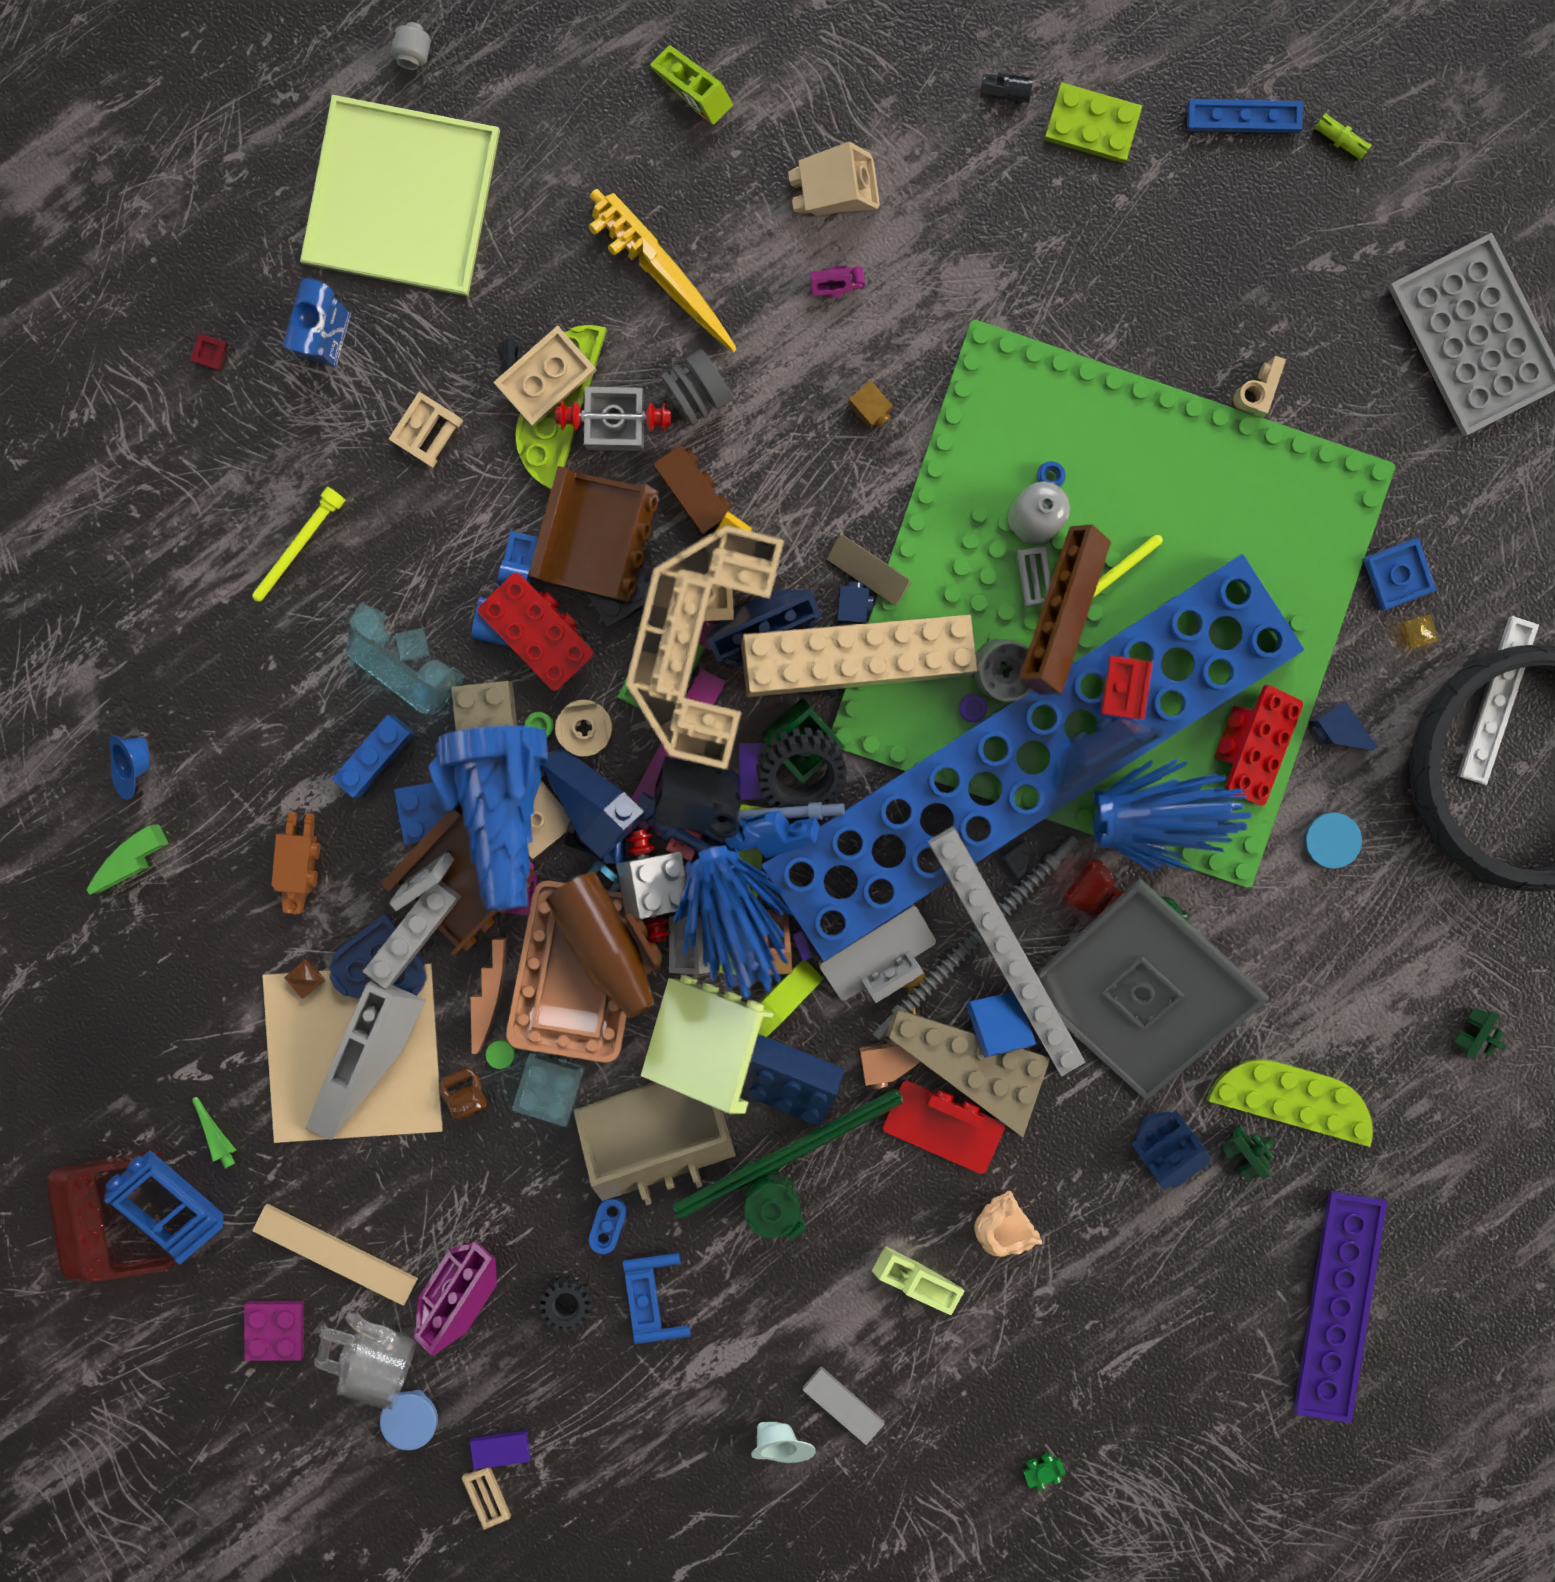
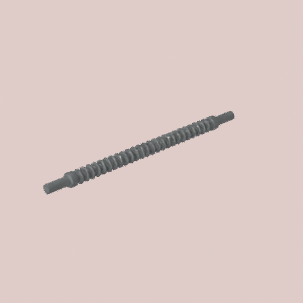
M1070 835L1052 854L1048 853L1042 859L1043 863L1037 864L1038 869H1032V875L1027 874V879L1020 881L1021 886H1015V892L1010 891V896L1008 898L1004 897L1002 904L998 903L1004 917L1006 915L1011 916L1010 911L1012 909L1016 910V905H1021L1023 898L1028 899L1027 894L1029 892L1033 893V888H1038L1040 881L1045 882L1044 877L1046 875L1051 876V870L1056 871L1060 867V861L1079 843L1073 835ZM976 926L974 932H969L970 936L968 938H963L964 943L959 942V947L957 949L953 948L951 955H946L947 960L942 959V964L940 966L936 965L934 972H929L930 977H924V983L919 982V987L912 989L913 994H907V1000L902 999V1004L900 1006L896 1005L891 1010L892 1014L872 1033L879 1041L886 1036L895 1008L908 1013H914L913 1008L915 1006L920 1007L919 1002L921 1000L925 1001V996H930L932 989L937 990L936 985L938 983L943 984L942 979L944 977L947 979L949 972L954 973L953 968L955 966L960 967L959 962L961 960L965 961L964 957L966 955L971 956L970 951L972 949L977 950L976 945L978 943H983V938Z

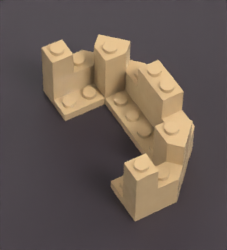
M725 526L654 569L626 684L669 755L727 769L741 712L684 698L711 586L716 584L770 598L784 540Z

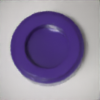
M969 694L961 699L958 709L959 714L964 720L978 722L985 717L988 706L982 696Z

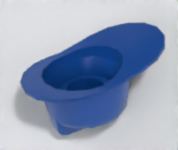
M113 735L109 741L111 777L118 795L122 799L128 800L134 795L135 779L148 771L150 767L148 745L146 739L142 737L122 740L119 736Z

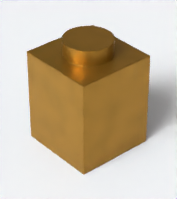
M871 380L849 398L848 405L869 429H872L875 425L880 428L892 417L889 413L893 405Z

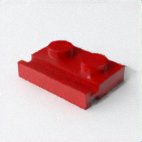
M1109 656L1100 714L1144 720L1153 662Z

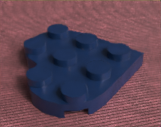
M387 913L352 938L333 955L330 965L331 974L329 976L334 988L342 995L361 998L367 983L372 979L363 970L397 928ZM418 953L393 984V986L416 996L422 991L427 981L426 966Z

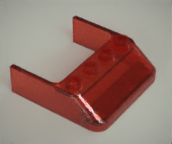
M159 1151V1152H153V1153H154L156 1156H158L159 1158L161 1157V1156H160V1151ZM145 1154L63 1166L49 1174L47 1178L48 1197L60 1271L65 1278L76 1281L98 1282L167 1271L176 1263L174 1257L110 1266L96 1177L101 1171L127 1168L133 1159L137 1156L143 1157Z

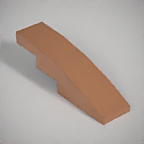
M496 937L492 940L493 965L481 968L482 994L471 996L472 1054H478L482 1050L498 1009L506 970L507 937Z

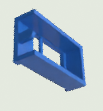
M151 1150L143 1157L137 1156L133 1159L127 1168L128 1170L121 1176L119 1174L115 1175L106 1185L104 1201L107 1204L110 1203L172 1255L179 1265L223 1228L224 1214ZM150 1176L154 1177L182 1201L178 1207L160 1222L152 1219L127 1197ZM187 1206L196 1215L171 1235L163 1228V1225Z

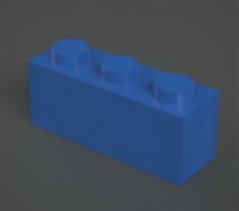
M387 715L335 774L332 780L352 798H360L413 738L415 733L394 715Z

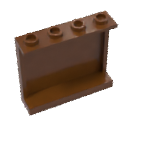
M558 466L528 576L542 582L629 602L636 588L635 579L638 567L643 562V549L645 541L651 532L650 523L653 512L658 506L659 491L646 484L637 486L576 473L568 468Z
M460 803L453 812H447L381 883L388 892L394 888L399 890L404 881L445 852L451 854L454 861L441 880L462 897L437 929L456 946L451 952L453 956L461 949L467 952L478 941L474 936L479 931L484 934L495 923L492 918L497 912L502 915L507 911H487L481 899L476 864L472 865L469 835L467 828L464 827L463 809ZM531 868L528 877H526L527 889L532 885L528 880L535 874ZM425 892L410 902L415 905Z

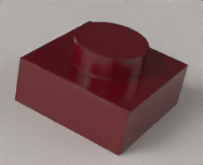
M199 333L190 361L221 371L229 344Z

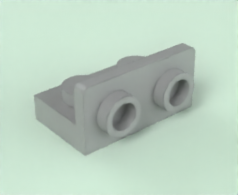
M669 916V932H671L669 934V973L702 974L710 972V965L705 966L703 963L701 916L697 918L696 946L694 949H691V938H689L688 952L684 956L683 946L687 916L682 920L679 917L678 922L674 924L675 916ZM710 920L712 936H714L713 928H712V924H711V920Z

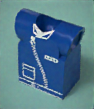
M302 279L300 281L283 347L291 349L300 358L336 367L351 313L338 300L334 299V292L331 288L314 279Z

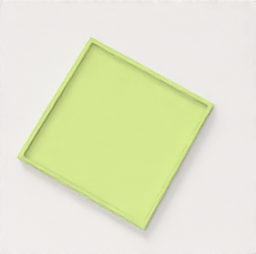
M332 95L300 262L304 265L468 297L499 140V127Z

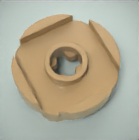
M577 700L571 702L562 710L556 720L555 732L559 743L570 753L577 756H592L608 745L612 736L613 725L610 715L603 706L590 700ZM582 720H586L588 725H592V730L588 731V736H583L582 732H577L576 726H580Z

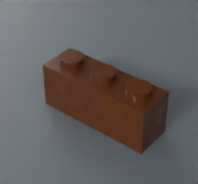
M680 444L653 465L702 536L705 537L719 527L723 518L732 507L723 494L718 497L712 487L716 484L708 472H700L696 466L699 460L690 448L685 450Z

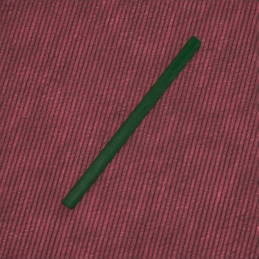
M893 1089L675 1203L673 1211L676 1217L681 1220L892 1110L903 1103L901 1094L897 1089Z

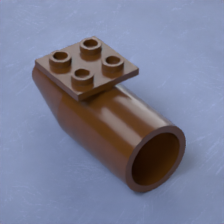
M596 872L579 876L551 893L547 897L546 903L587 975L629 1018L653 1006L654 1000L646 975L653 971L655 974L660 972L662 955L654 942L648 943L646 939L648 931L640 917L634 919L632 913L626 915V921H623Z

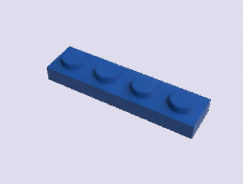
M1190 99L1187 103V131L1300 133L1302 130L1303 101Z

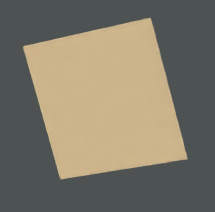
M425 964L427 981L422 991L417 995L426 1001L404 1050L333 1139L443 1131L431 964ZM330 970L319 971L326 980L303 999L285 980L284 977L289 973L263 975L274 1143L328 1139L305 1128L333 1059L360 998L344 996L336 990L330 980Z

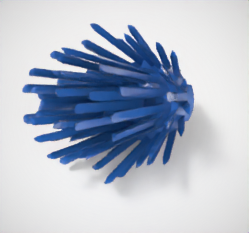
M1177 758L1127 784L1152 766L1153 760H1150L1137 769L1136 767L1108 790L1094 791L1092 805H1098V808L1095 810V818H1092L1095 841L1096 844H1099V848H1112L1152 872V866L1162 869L1158 862L1171 867L1176 866L1192 871L1190 866L1168 857L1181 858V855L1178 852L1165 849V846L1225 852L1223 848L1213 847L1204 841L1230 843L1232 839L1226 833H1238L1239 831L1246 830L1247 824L1245 822L1228 821L1249 819L1251 817L1250 812L1231 813L1232 810L1243 809L1242 803L1231 801L1244 800L1247 795H1236L1243 793V789L1222 791L1224 787L1200 790L1203 785L1222 782L1226 779V776L1217 777L1218 774L1204 775L1179 782L1177 779L1134 792L1185 767L1187 761L1175 765Z
M726 846L706 849L698 853L700 857L692 864L688 861L685 865L687 882L673 920V924L678 922L679 917L682 920L688 908L683 956L688 952L689 938H691V949H694L696 946L698 904L700 902L703 963L705 966L710 965L712 982L716 978L715 974L718 972V965L710 920L727 989L731 990L736 984L732 969L733 965L744 998H749L750 992L748 988L750 983L756 982V979L762 982L765 991L769 992L771 989L769 982L772 981L769 970H771L778 983L780 982V976L774 966L773 961L775 959L764 936H768L782 962L788 964L787 958L781 950L785 949L780 937H784V933L751 892L748 885L778 915L783 916V912L775 903L789 915H794V913L762 883L778 894H783V890L767 880L770 878L769 875L742 860L736 848L734 851H728Z

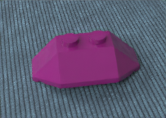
M472 1242L448 1250L418 1298L416 1329H414L413 1338L430 1355H435L467 1333L497 1285L495 1258L478 1242Z

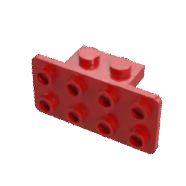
M513 573L478 607V613L550 689L558 690L593 657L594 652L579 636L580 632L576 629L578 623L568 613L563 615L556 608L559 603L548 592L543 594L536 591L520 573Z
M1264 685L1254 710L1233 706L1214 756L1219 761L1233 764L1225 790L1243 789V793L1236 795H1247L1245 800L1260 806H1264L1267 803L1303 707L1302 700L1273 686Z
M904 1080L898 1090L903 1098V1103L889 1111L883 1124V1130L890 1135L977 1173H985L1005 1130L1004 1123L980 1112V1108L970 1102L964 1101L961 1104L953 1100L954 1096L945 1091L938 1090L936 1093L909 1080Z

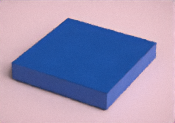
M1413 538L1363 558L1381 611L1437 591L1419 538Z
M1013 992L971 1001L966 1004L984 1058L1029 1048L1036 1044L1026 1014Z

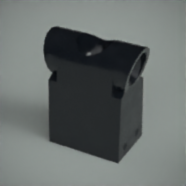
M665 756L655 783L653 823L700 832L708 829L712 834L721 838L735 836L739 832L740 810L737 802L740 795L739 775L731 770H721L715 773L714 768Z

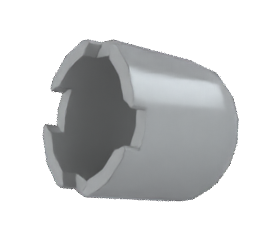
M1038 482L1031 484L1020 492L1009 506L1007 518L1011 531H1014L1024 543L1039 545L1049 542L1058 535L1069 519V499L1063 489L1054 483Z

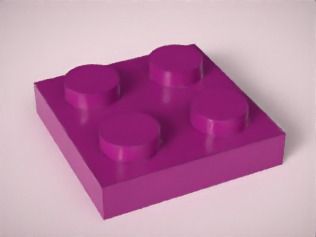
M247 1301L244 1304L245 1361L303 1359L304 1301Z

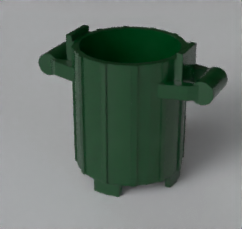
M751 1158L748 1162H746V1163H745L743 1166H741L738 1170H740V1169H742V1168H744V1167L750 1165L751 1163H753V1162H755V1161ZM773 1171L743 1187L745 1191L744 1216L749 1228L756 1234H759L761 1237L775 1239L781 1236H788L793 1241L808 1229L803 1222V1216L799 1209V1191L794 1180L782 1171Z

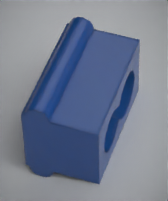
M625 838L604 856V863L617 864L625 862Z

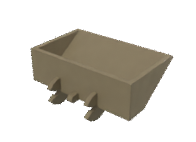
M656 1082L573 1109L591 1187L602 1201L639 1189L642 1200H645L646 1205L652 1204L649 1185L665 1180L666 1187L670 1190L675 1188L672 1177L690 1172L693 1182L699 1188L702 1187L699 1168L736 1156L722 1110Z

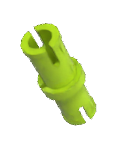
M1326 112L1314 127L1315 130L1331 139L1335 147L1341 146L1358 158L1359 161L1371 147L1370 143H1367L1351 132L1352 128L1350 126L1344 127L1327 115Z

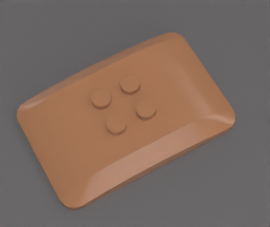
M543 881L536 886L532 896L530 915L528 917L508 1021L507 1040L517 1049L602 1063L612 1062L619 1056L627 1015L587 975L546 903L547 897L566 883ZM606 890L623 921H626L622 893Z

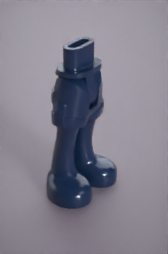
M644 792L641 793L636 802L644 811L641 821H645L654 829L657 836L664 840H668L671 837L690 847L698 856V853L716 847L700 840L682 828L653 823L654 798ZM708 829L700 832L720 846L725 840L715 836Z

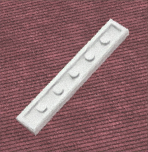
M1514 616L1509 617L1498 650L1520 645H1533L1539 625ZM1525 667L1503 673L1487 682L1457 777L1487 785Z

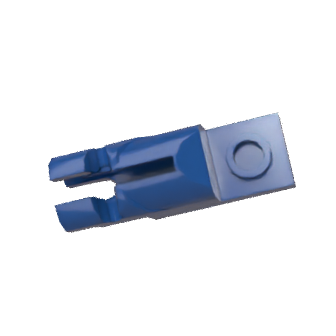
M780 810L757 816H749L746 818V821L739 819V832L731 838L724 839L732 851L735 848L738 851L758 847L764 857L769 858L814 845L820 824L815 817L798 820L793 824H789L784 814Z

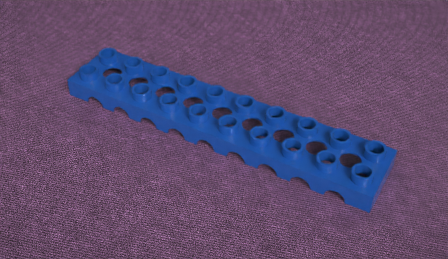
M1241 554L1217 568L1185 591L1166 601L1137 622L1115 634L1094 650L1072 662L1062 694H1038L1032 690L1027 696L1017 701H1012L955 740L922 759L904 773L871 792L868 796L846 809L844 815H836L822 824L814 845L773 856L761 865L767 875L770 876L773 884L783 890L784 893L780 895L794 913L795 918L822 960L825 961L949 881L941 864L933 872H924L917 864L919 852L924 848L931 847L928 841L934 838L926 834L920 825V815L929 804L942 803L950 808L954 816L953 828L958 833L975 864L1305 649L1245 556ZM1230 581H1238L1246 589V598L1240 605L1231 603L1226 597L1225 590ZM1182 612H1190L1198 620V629L1193 636L1183 635L1177 628V619ZM1221 616L1234 618L1242 628L1241 641L1230 650L1218 649L1211 643L1209 638L1211 623ZM1262 629L1271 630L1277 637V646L1271 653L1261 651L1257 645V636ZM1134 643L1144 644L1150 651L1149 662H1153L1144 720L1100 714L1109 656L1129 658L1128 652ZM1170 648H1184L1193 657V672L1183 681H1172L1161 670V658ZM1215 660L1223 661L1229 668V677L1222 685L1212 682L1208 675V668ZM1087 674L1097 676L1102 683V691L1095 699L1085 697L1080 691V681ZM1167 691L1175 692L1181 699V708L1174 716L1166 715L1160 708V698ZM1039 705L1049 707L1054 714V722L1047 730L1037 729L1031 721V714ZM1083 709L1091 712L1098 723L1111 717L1112 721L1123 719L1162 731L1164 736L1062 793L1056 792L1054 788L1064 750L1072 744L1064 730L1065 720L1071 712ZM992 736L1001 738L1006 745L1004 757L997 762L988 760L983 754V744ZM1032 740L1043 743L1050 754L1049 765L1043 772L1036 775L1023 772L1016 761L1019 747L1023 743ZM945 767L954 770L958 776L956 788L949 793L940 792L934 784L935 774L938 770ZM977 773H993L1001 782V796L992 805H978L969 796V782ZM1022 785H1030L1037 793L1036 804L1028 810L1020 809L1014 801L1015 791ZM902 799L909 805L910 815L904 823L893 824L887 819L885 811L890 801ZM974 816L985 818L989 824L988 835L980 841L971 840L965 830L968 820ZM844 831H856L862 839V846L854 855H844L837 847V839ZM884 834L896 835L905 844V858L898 866L893 868L881 867L874 861L872 856L873 843ZM797 862H806L814 870V877L806 886H796L789 879V869ZM837 865L850 867L858 879L856 891L846 899L833 898L824 888L825 874L830 868ZM877 879H886L892 884V897L885 903H875L869 897V886ZM830 910L839 911L845 918L844 928L839 933L833 935L825 933L820 927L822 915Z

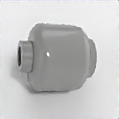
M408 22L406 25L395 29L391 45V55L396 59V63L399 66L409 70H416L427 62L431 38L423 31L421 25Z

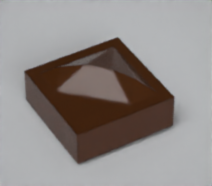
M308 958L284 977L302 999L326 980Z

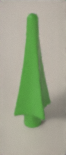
M194 1097L192 1102L202 1123L213 1162L220 1160L225 1169L234 1165L235 1162L231 1153L236 1151V1149L214 1123L199 1098Z

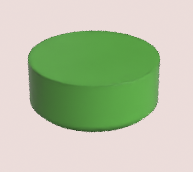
M534 712L525 721V726L536 727L546 731L547 738L553 732V720L546 713Z
M496 1040L486 1050L487 1062L496 1069L508 1067L515 1058V1049L506 1040Z

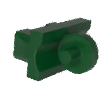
M1473 1008L1466 1021L1480 1028L1478 1034L1474 1038L1460 1031L1453 1044L1465 1052V1056L1471 1060L1475 1059L1484 1042H1487L1488 1045L1483 1053L1492 1056L1496 1048L1505 1051L1507 1046L1500 1042L1505 1033L1504 1031L1497 1028L1493 1036H1489L1500 1015L1493 1011L1487 1013Z
M1241 1125L1233 1129V1136L1223 1144V1151L1231 1160L1243 1153L1247 1160L1239 1164L1238 1169L1245 1180L1249 1181L1258 1176L1262 1180L1270 1177L1268 1170L1271 1165L1267 1160L1274 1157L1270 1150L1274 1145L1273 1139L1270 1136L1261 1138L1257 1132L1249 1137Z

